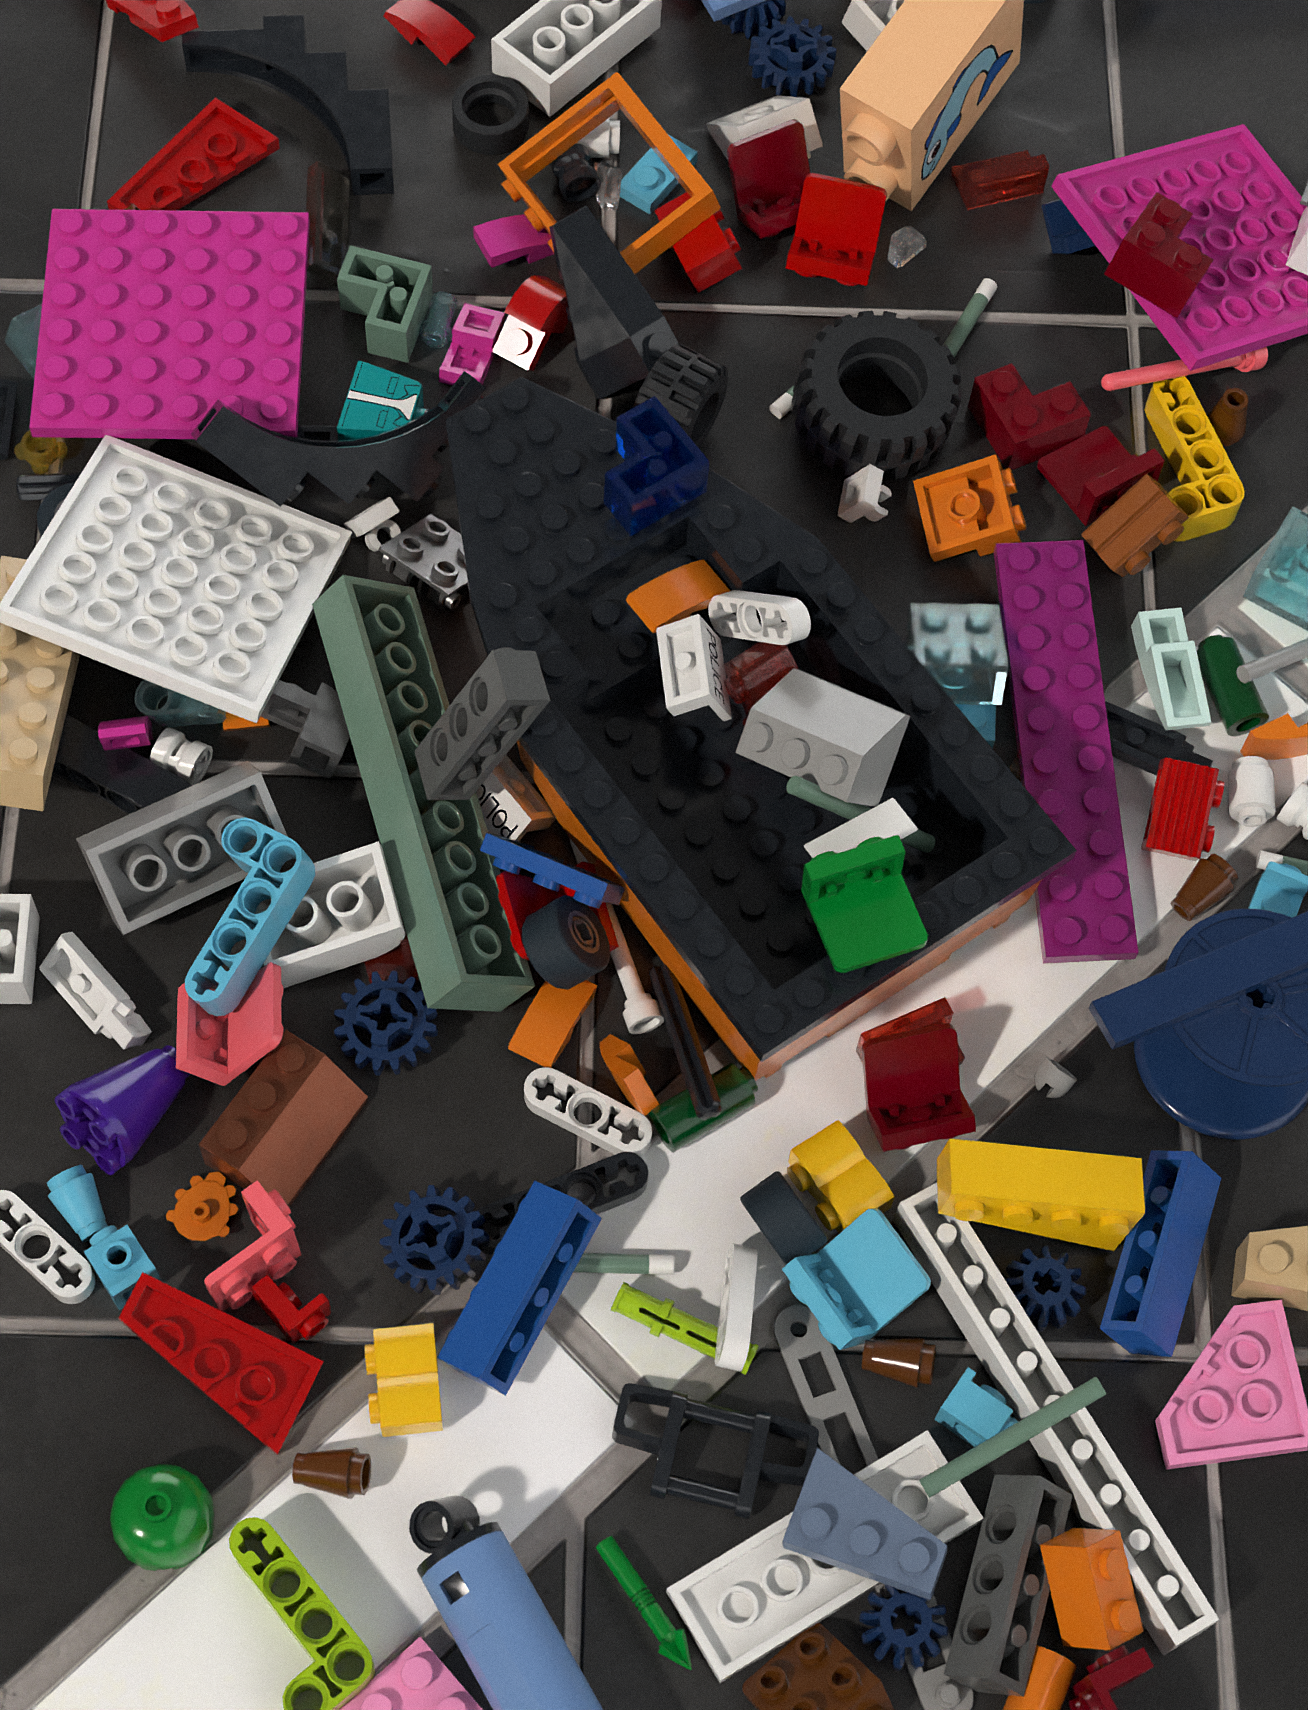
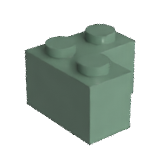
M350 245L337 277L340 309L367 316L365 329L368 353L408 363L433 298L432 265Z

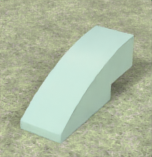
M1182 608L1138 612L1131 626L1133 638L1150 697L1165 730L1210 726L1212 721L1194 640H1188Z

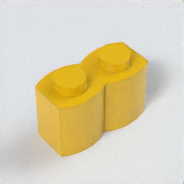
M839 1120L790 1150L788 1160L790 1166L787 1167V1173L800 1192L803 1193L807 1190L817 1201L818 1205L815 1206L816 1214L827 1230L832 1231L835 1229L840 1234L866 1210L877 1208L884 1213L892 1207L894 1195L888 1184L873 1164L865 1157L853 1136Z
M434 1324L373 1329L374 1344L364 1345L367 1375H377L378 1392L368 1393L370 1423H380L382 1437L443 1431Z

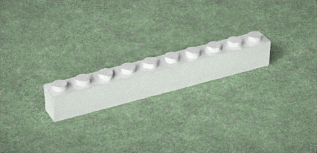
M937 1182L900 1202L893 1219L895 1225L920 1265L930 1277L931 1283L995 1386L1007 1400L1008 1407L1013 1409L1012 1413L1019 1422L1072 1391L1074 1388L969 1222L958 1220L952 1216L938 1214ZM1086 1407L1030 1439L1031 1444L1057 1486L1073 1495L1070 1506L1082 1526L1087 1529L1120 1530L1140 1619L1163 1656L1204 1632L1219 1620Z

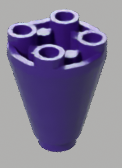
M166 1045L162 1049L155 1048L71 1084L55 1097V1103L65 1121L60 1127V1132L71 1147L77 1150L83 1147L94 1157L97 1165L106 1174L113 1175L134 1158L185 1086V1079L190 1076V1073L176 1069V1049Z

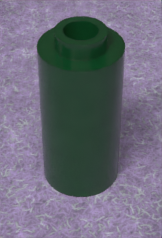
M1213 635L1201 641L1198 645L1197 656L1202 679L1229 736H1240L1264 725L1269 719V714L1254 681L1243 683L1237 677V668L1245 664L1235 640L1231 637Z
M729 1063L711 1074L722 1107V1111L717 1117H710L706 1120L698 1118L688 1089L659 1104L649 1112V1117L656 1133L671 1152L679 1150L755 1104L754 1093L758 1091V1086L747 1068L743 1066L739 1069L735 1064Z

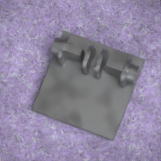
M430 514L379 547V551L384 554L382 563L386 565V571L393 573L410 587H415L418 584L417 592L421 595L427 593L426 597L442 609L448 607L453 610L458 606L462 596L457 591L468 584L462 537L460 533L451 528L446 522Z

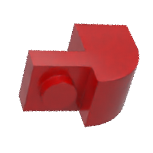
M533 275L525 280L514 293L504 311L509 316L492 352L527 371H534L550 334H563L568 323L566 307L569 306L565 287L540 275Z

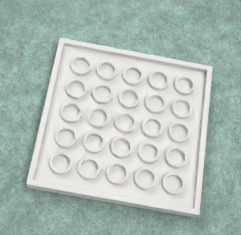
M105 435L0 602V623L257 723L314 613L312 604L325 592L350 543L352 531L282 504L280 507L269 498L115 437Z

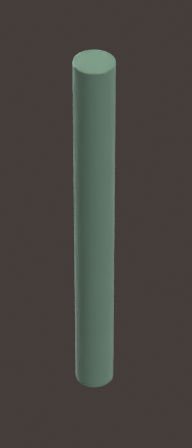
M797 775L792 776L787 783V792L849 820L872 809L862 804L845 802L821 791L817 784ZM919 829L901 839L902 843L925 853L930 852L935 846L934 836Z
M1095 1376L919 1479L930 1498L1107 1394Z

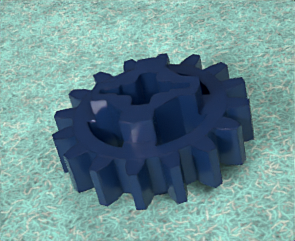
M788 16L786 24H781L777 19H773L771 29L761 26L759 27L758 36H753L751 39L748 64L753 66V78L763 77L762 87L765 89L771 85L776 86V95L779 96L783 93L784 89L790 90L792 97H797L798 90L803 89L808 95L813 94L814 84L824 88L826 78L833 76L836 48L832 47V36L822 37L823 27L818 25L813 29L809 28V19L806 18L800 24H795L792 16Z
M392 970L388 981H382L378 972L375 971L372 972V983L367 986L360 979L354 981L357 993L354 996L345 992L341 994L342 1001L347 1006V1009L334 1011L336 1021L344 1024L334 1029L337 1040H348L341 1047L345 1057L357 1053L355 1064L360 1070L371 1062L375 1075H381L384 1065H391L395 1075H398L401 1072L400 1063L403 1061H407L414 1068L418 1066L415 1056L418 1050L428 1054L431 1052V1046L425 1038L426 1036H437L438 1029L435 1024L428 1021L438 1017L436 1009L424 1006L426 1005L423 990L415 993L417 982L414 977L411 976L404 984H401L397 971ZM379 996V998L373 1001L371 1004H369L368 1006H364L366 1002H368L374 997ZM401 997L412 1004L418 1017L402 1010ZM388 1015L393 1016L395 1023H389L386 1031H381L378 1023H383ZM355 1029L360 1030V1033L370 1035L371 1049L359 1041ZM409 1040L401 1048L393 1050V1048L400 1044L402 1041Z
M429 1185L426 1197L421 1198L412 1190L409 1192L411 1204L405 1207L403 1204L396 1202L393 1205L399 1214L397 1219H384L383 1224L392 1231L391 1236L380 1239V1245L386 1250L392 1251L383 1258V1261L390 1269L397 1268L394 1277L402 1284L410 1280V1287L417 1293H421L427 1283L430 1291L435 1295H441L443 1283L445 1282L455 1290L460 1289L458 1277L462 1273L471 1278L476 1276L474 1269L470 1266L472 1261H485L487 1257L478 1249V1244L489 1241V1235L484 1230L478 1229L486 1221L485 1217L479 1211L472 1212L475 1206L473 1201L467 1196L459 1200L458 1192L452 1187H448L443 1196H441L440 1191L434 1185ZM446 1210L456 1214V1216L453 1217L451 1214H448L444 1217L434 1215L433 1211ZM439 1232L436 1236L438 1244L431 1248L430 1246L433 1244L431 1236ZM429 1262L435 1265L436 1270H422L414 1267L413 1264L417 1263L420 1266Z

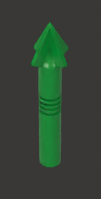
M613 1536L602 1540L596 1546V1550L628 1597L633 1599V1604L641 1612V1616L660 1642L658 1653L691 1670L685 1629L676 1630L658 1602H655L656 1599L652 1598V1593H650L649 1589H646L647 1586Z

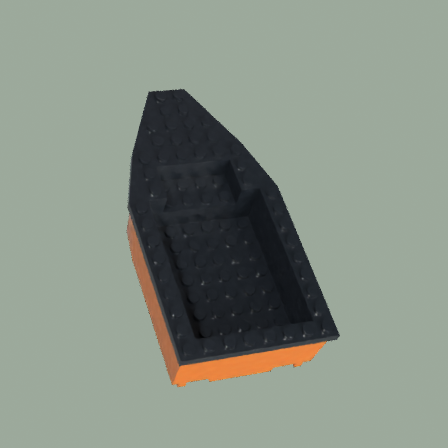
M523 377L446 419V431L470 602L486 654L488 656L492 650L505 647L521 651H536L550 702L518 739L517 745L520 758L559 824L588 863L594 864L597 875L624 887V893L619 903L663 963L668 966L679 984L739 1064L749 1070L755 1081L763 1076L768 1078L781 1069L784 1062L823 1037L829 1038L948 960L954 951L990 927L995 929L1006 922L1014 911L1028 902L1043 878L1074 859L1077 851L817 537L701 462ZM702 559L707 562L730 591L740 590L797 598L807 608L811 620L810 633L805 639L787 645H777L722 636L712 626L708 608L692 612L690 617L699 614L721 639L732 719L723 721L709 705L677 716H673L668 711L665 702L657 632L652 633L625 600L629 593L647 582L678 567ZM756 609L757 618L759 620V623L761 624L760 615ZM793 668L910 715L879 805L894 798L919 830L933 835L935 838V846L928 853L902 843L906 852L901 874L927 931L928 939L926 945L921 949L846 973L837 972L833 968L801 888L804 864L812 859L804 845L850 820L787 792V783L791 777L735 753L751 707ZM865 805V806H867V807H869V808H874V807H875V806Z

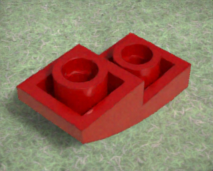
M399 0L383 15L411 45L420 39L445 66L468 48L475 39V36L462 23L430 0Z

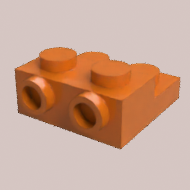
M996 454L913 481L929 553L934 562L975 549L981 557L994 553L996 543H1021L1019 532L1027 529L1020 505L1012 506L1010 498L1011 494L1017 493L1016 482L1011 468L1003 469Z

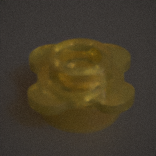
M30 430L24 434L21 443L17 444L14 450L16 457L20 460H26L31 465L32 471L37 474L48 472L50 465L54 461L66 457L68 453L64 442H57L56 438L32 437ZM45 449L43 453L37 452L39 450Z

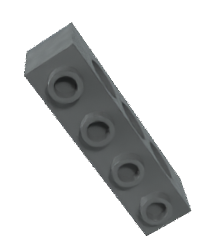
M509 647L492 650L414 752L427 800H469L550 702L536 651L514 650Z
M994 1475L944 1675L977 1692L1024 1697L1050 1591L1040 1545L1064 1533L1072 1494L1041 1476Z

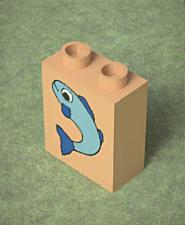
M905 0L840 87L844 179L882 187L887 192L886 201L890 198L912 211L1020 63L1024 0Z

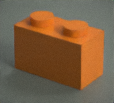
M1072 1528L1040 1545L1063 1646L1112 1650L1143 1632L1120 1530Z

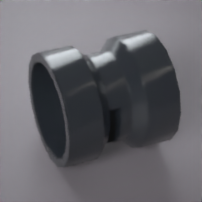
M574 144L550 163L553 174L556 178L560 179L559 189L561 194L568 202L578 203L592 198L601 188L598 173L595 168L591 167L592 158L587 147L582 144Z

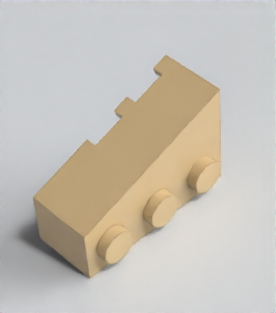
M1308 1226L1250 1232L1236 1250L1231 1296L1259 1302L1282 1299L1284 1307L1308 1311Z

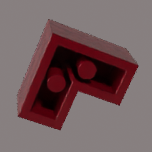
M1156 192L1123 238L1104 274L1175 318H1178L1214 259L1202 253L1198 248L1179 239L1193 213L1181 207L1174 200L1168 199Z
M1013 363L975 377L968 403L969 410L1006 469L1011 468V470L1037 461L1045 455L1084 436L1091 416L1090 411L1071 381L1032 395Z

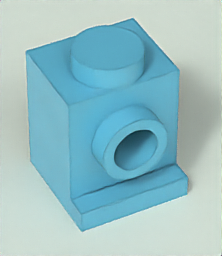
M110 1225L91 1237L89 1241L91 1247L85 1250L84 1253L119 1311L124 1308L142 1272L161 1281L157 1269L128 1225L117 1230L115 1225ZM122 1253H127L125 1261L121 1264L115 1265L109 1262Z
M968 1367L941 1406L934 1420L973 1447H976L1018 1421L1010 1416L1013 1409L1005 1405L1007 1400L1000 1392L988 1385L982 1384L979 1387L972 1382L976 1372Z

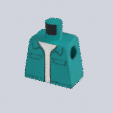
M358 361L338 422V441L378 435L420 417L430 410L424 408L423 385L416 380L363 361Z

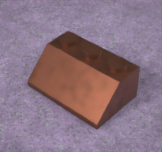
M285 1030L279 1045L274 1050L268 1052L199 1143L204 1163L215 1171H219L243 1189H246L258 1180L267 1193L275 1189L288 1207H290L367 1103L368 1096L324 1053Z

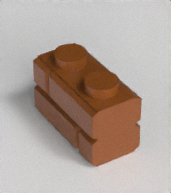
M1146 474L1081 535L1113 572L1124 577L1128 573L1135 575L1144 569L1151 560L1149 554L1161 543L1168 545L1177 539L1184 530L1181 524L1189 517L1154 478Z

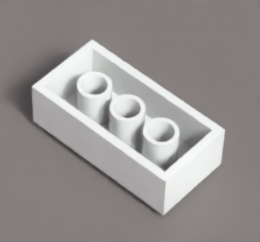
M540 0L491 39L492 72L496 75L510 78L520 85L528 100L551 117L660 28L662 0Z

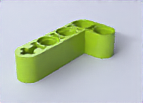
M257 1517L246 1518L238 1522L232 1529L229 1537V1548L238 1566L313 1661L285 1688L282 1697L284 1710H294L296 1698L308 1690L317 1691L322 1695L323 1702L319 1710H339L361 1692L375 1677V1665L368 1648L268 1522ZM253 1537L258 1542L262 1541L267 1556L272 1561L266 1568L255 1552L252 1550L248 1551L245 1544L247 1539ZM291 1574L300 1579L299 1589L289 1598H280L273 1594L274 1583L279 1577ZM315 1615H325L332 1620L330 1632L321 1639H312L304 1634L307 1621ZM352 1655L360 1657L365 1662L363 1673L357 1679L345 1681L336 1675L337 1665L343 1658Z

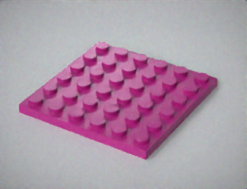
M1244 124L1061 173L1056 176L1051 187L1109 264L1123 238L1156 192L1168 199L1174 200L1181 207L1193 213L1179 239L1198 248L1202 253L1214 260L1178 318L1129 290L1190 371L1308 334V275L1286 266L1301 215L1308 206L1300 204L1302 196Z
M52 209L29 426L32 437L104 438L105 435L115 438L194 439L191 433L218 399L244 418L266 429L287 436L297 437L310 230L309 213Z

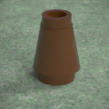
M1238 388L1226 390L1207 415L1223 447L1231 446L1240 441L1246 432L1249 400L1247 394Z
M1211 854L1207 859L1200 858L1170 904L1182 918L1191 921L1195 916H1198L1233 892V884L1239 879L1238 875L1226 860L1216 854Z
M924 1338L866 1340L862 1357V1370L872 1371V1373L916 1388L919 1387V1383L931 1385L935 1367L936 1345L925 1343Z
M357 1447L297 1453L292 1469L294 1484H302L306 1487L353 1499L355 1495H365L367 1493L371 1478V1457L367 1453H359Z

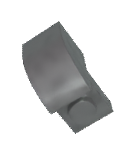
M278 680L261 717L299 733L289 757V762L331 779L350 737L337 691L322 682L316 695L304 691L296 684Z

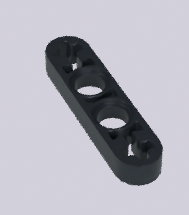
M623 1152L542 1184L567 1195L571 1186L577 1183L590 1185L594 1189L596 1196L586 1206L596 1214H600L641 1196L647 1187L649 1172L647 1164L640 1156L635 1153ZM626 1167L629 1173L638 1172L635 1175L633 1186H627L624 1180L617 1181L609 1185L610 1196H604L603 1185L598 1175H604L606 1184L618 1178L619 1168ZM530 1188L483 1206L477 1211L485 1217L486 1221L491 1220L494 1226L509 1222L507 1211L513 1209L516 1215L521 1201L526 1197ZM483 1224L478 1229L483 1230ZM510 1224L499 1229L498 1239L491 1240L489 1236V1241L478 1244V1249L484 1254L493 1255L496 1246L504 1237Z

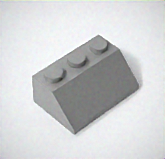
M793 668L751 707L735 753L789 777L797 775L813 782L821 788V791L845 802L876 807L879 805L910 715Z

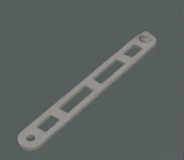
M792 1305L785 1308L776 1318L774 1336L808 1422L819 1431L817 1442L819 1449L840 1464L823 1421L845 1413L866 1466L871 1465L878 1460V1457L832 1344L821 1334L818 1328L819 1321L809 1307ZM799 1322L806 1326L807 1333L805 1336L795 1337L791 1333L790 1327L794 1323ZM821 1353L835 1390L813 1398L799 1360ZM882 1583L875 1587L876 1592L886 1598L884 1584ZM934 1595L927 1604L929 1608L938 1605ZM897 1613L898 1616L891 1626L894 1630L903 1629L906 1636H909L907 1631L912 1630L915 1621L913 1619L905 1620L901 1613ZM943 1617L932 1621L946 1626ZM949 1631L946 1638L937 1639L946 1663L952 1643ZM905 1655L904 1662L924 1710H971L973 1705L972 1689L944 1675L946 1664L924 1672L922 1668L915 1669L911 1665L908 1655Z

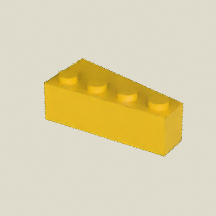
M951 1138L937 1157L938 1214L952 1216L961 1221H975L1114 1251L1145 1214L1142 1158Z

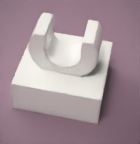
M869 464L845 479L837 516L850 523L862 516L871 521H878L887 516L888 510L878 505V502H883L891 497L892 494L888 487L881 485L884 471Z
M388 497L378 501L344 523V526L347 530L352 531V538L365 534L366 545L370 550L376 552L381 546L377 539L379 529L386 530L391 539L401 533L399 526L394 521L387 520L400 511L392 498Z

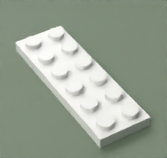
M928 1430L854 1474V1476L945 1544L983 1520V1516L960 1481L930 1498L926 1494L919 1479L948 1463ZM792 1512L668 1587L666 1592L719 1683H722L882 1583L783 1548L782 1540L793 1514Z

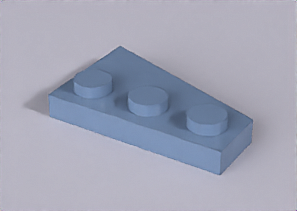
M817 1448L782 1540L783 1548L931 1600L947 1555V1545Z

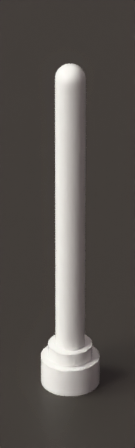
M570 839L577 863L579 864L582 861L588 862ZM606 902L619 945L610 954L627 998L624 1003V1020L631 1034H642L652 1031L664 1022L663 1013L659 1002L652 999L650 994L644 992L613 905Z

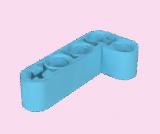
M246 817L237 818L225 827L221 840L225 852L248 875L185 978L187 994L207 1013L214 1016L227 1015L239 1005L315 877V866L312 860L297 842ZM257 839L255 846L251 850L241 853L243 846L248 841ZM296 859L295 865L290 870L280 873L281 867L286 861ZM271 899L270 906L264 912L255 914L257 906L262 901ZM246 940L242 951L231 955L232 947L237 942ZM225 964L229 971H226L222 966ZM212 986L217 988L215 991L209 990Z

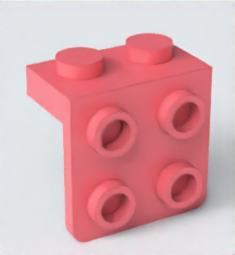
M270 962L260 969L239 1005L232 1012L224 1016H214L207 1013L187 994L185 983L178 987L176 1069L226 1086L268 1052L274 1050L281 1042L284 1032L281 1023V999L284 990L281 984V967Z
M258 1180L244 1189L241 1194L251 1221L262 1237L210 1273L204 1280L214 1305L221 1311L229 1307L235 1310L245 1305L254 1297L253 1285L266 1275L273 1280L285 1276L297 1264L296 1259L302 1255L294 1232L296 1226L289 1216L291 1214L290 1208L275 1189L267 1193Z

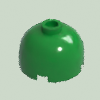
M157 1464L140 1469L124 1481L114 1496L110 1522L114 1540L129 1561L145 1570L156 1571L155 1569L166 1570L170 1568L175 1570L185 1567L202 1554L213 1536L215 1513L212 1497L197 1476L180 1466Z

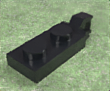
M1105 701L1112 757L1156 776L1159 763L1165 757L1212 767L1213 760L1193 752L1194 746L1185 741L1187 736L1174 730H1165L1164 726Z

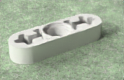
M733 590L712 597L708 606L711 624L722 636L787 645L805 639L811 629L809 612L805 605L797 598ZM756 609L760 615L761 624L759 623V620L757 618Z
M538 1068L526 1078L524 1083V1100L527 1107L533 1113L614 1155L630 1152L641 1157L650 1148L652 1126L647 1117L638 1111L553 1068ZM547 1083H551L554 1085V1094L565 1101L568 1092L573 1093L568 1100L566 1112H560L561 1100L548 1095L544 1101L537 1099V1089L535 1087L544 1088ZM585 1102L594 1103L602 1112L601 1118L596 1123L590 1125L580 1123L574 1116V1110L578 1105ZM609 1115H616L614 1126L623 1131H628L631 1126L637 1127L639 1129L638 1137L641 1141L632 1139L629 1144H624L622 1142V1133L611 1126L609 1127L608 1135L603 1134L602 1132L606 1129L609 1122Z
M0 1190V1208L3 1210L10 1208L9 1211L14 1221L21 1227L14 1234L13 1230L4 1221L0 1220V1246L59 1301L66 1304H76L87 1299L95 1287V1275L88 1261L16 1194L7 1190ZM34 1235H44L50 1239V1249L46 1255L38 1259L26 1257L23 1254L25 1242ZM58 1259L61 1265L72 1274L76 1273L79 1269L81 1270L78 1276L82 1282L78 1287L75 1288L73 1285L68 1284L63 1289L61 1288L64 1282L59 1272L52 1267Z
M732 1243L727 1255L723 1273L715 1352V1366L741 1372L747 1358L751 1337L758 1250L756 1248Z

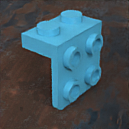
M877 1208L868 1209L818 1253L795 1257L782 1268L790 1280L789 1285L792 1293L800 1302L810 1308L819 1321L818 1328L821 1334L831 1344L836 1345L839 1350L865 1344L866 1340H870L925 1293L931 1285L928 1274L882 1211Z

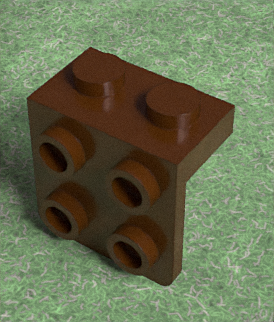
M820 1623L815 1624L794 1638L750 1676L742 1686L746 1698L758 1710H894L881 1680Z

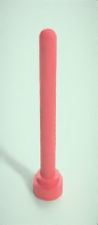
M1264 347L1192 371L1180 359L1109 373L1103 376L1101 385L1105 390L1113 391L1232 366L1241 372L1260 370L1267 363L1268 349Z

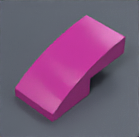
M525 214L504 217L473 227V237L491 268L521 256H525L530 264L554 254L547 244V241L551 239L550 234L545 228L538 233Z
M464 303L452 329V343L439 369V382L453 385L465 371L483 385L494 356L492 350L502 330L505 319L504 312Z
M148 716L101 721L98 726L99 740L104 751L151 745L150 740H153L151 720Z

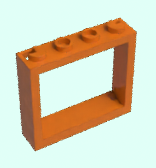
M616 72L498 163V166L507 178L501 185L512 200L516 203L522 198L529 207L523 213L536 231L539 233L545 228L550 234L549 227L557 223V221L526 182L621 109L691 197L620 252L631 270L636 274L721 207L711 187L621 75ZM552 239L547 241V244L554 252Z

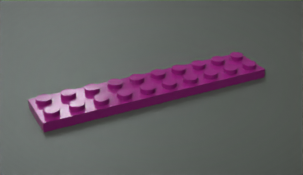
M1084 541L996 543L994 560L1021 784L1077 850L1074 859L1043 878L1034 891L1043 964L1136 959L1139 951Z

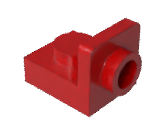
M266 1275L252 1286L255 1302L292 1345L302 1337L305 1340L313 1338L323 1330L329 1321L327 1316L331 1314L330 1302L323 1293H320L301 1310H298L302 1303L285 1282L277 1286Z

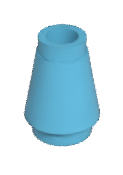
M83 1165L71 1167L47 1182L51 1191L48 1198L76 1234L79 1235L82 1242L90 1241L95 1233L108 1226L93 1174H87Z

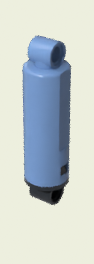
M449 1496L419 1504L412 1512L409 1520V1532L415 1545L420 1550L431 1553V1555L417 1567V1573L492 1709L603 1710L498 1522L480 1525V1517L476 1507L469 1499L463 1496ZM443 1516L447 1522V1532L444 1531L442 1526Z

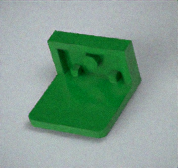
M899 835L885 839L882 837H872L862 841L856 848L840 853L834 851L824 852L804 864L801 891L833 968L837 972L846 973L923 948L927 943V931L901 874L906 851Z

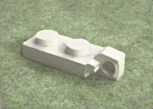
M73 932L61 934L40 965L39 970L94 1034L103 1033L109 1039L114 1038L124 1050L129 1047L143 1045L152 1031L142 1017L134 1013L136 1009L134 1002L130 1000L128 994Z

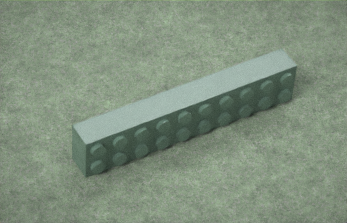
M342 575L312 606L379 840L383 848L427 1007L432 1009L501 1012L535 987L528 961L518 955L511 943L510 927L505 910L501 906L498 897L499 889L496 876L501 873L500 869L492 865L495 859L494 856L480 851L488 830L476 792L469 800H427L414 751L450 705L414 587Z

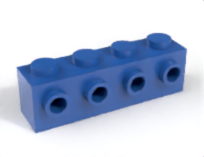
M1151 1150L1143 1177L1145 1214L1126 1236L1100 1326L1104 1333L1130 1354L1173 1356L1221 1182V1177L1193 1151Z
M534 1181L526 1197L521 1201L518 1211L504 1237L496 1246L494 1255L482 1277L473 1288L470 1298L456 1324L448 1333L445 1344L437 1358L463 1375L506 1396L602 1218L578 1199Z

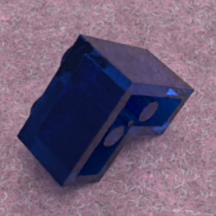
M656 396L617 417L615 449L625 462L605 473L604 504L628 534L632 536L707 491L709 460Z

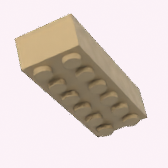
M1 556L0 602L27 559ZM0 623V805L43 811L80 654Z

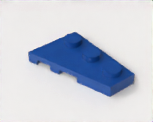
M486 833L480 851L495 857L492 865L519 875L521 868L535 873L532 882L559 892L561 885L575 890L574 900L600 909L602 902L619 905L624 893L623 886L575 865H564L563 859L536 850L534 846L525 842Z

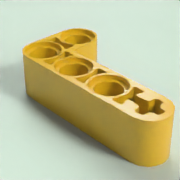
M1185 376L1153 382L1145 405L1146 417L1181 483L1180 486L1173 488L1168 494L1189 517L1181 524L1184 530L1174 541H1186L1229 527L1237 515L1245 491L1197 395Z

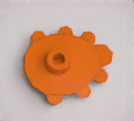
M219 1171L209 1172L204 1181L199 1175L192 1176L190 1179V1189L185 1190L181 1188L176 1190L175 1197L178 1202L175 1204V1209L169 1210L165 1216L168 1221L174 1223L178 1233L187 1239L206 1241L215 1236L226 1237L229 1235L230 1228L226 1223L229 1221V1216L236 1215L238 1211L237 1205L231 1204L229 1198L235 1196L236 1188L233 1185L224 1187L226 1177Z

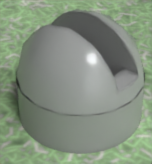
M1049 1057L1044 1059L1034 1075V1083L1038 1091L1046 1083L1051 1086L1046 1095L1047 1098H1058L1065 1095L1077 1081L1068 1070Z

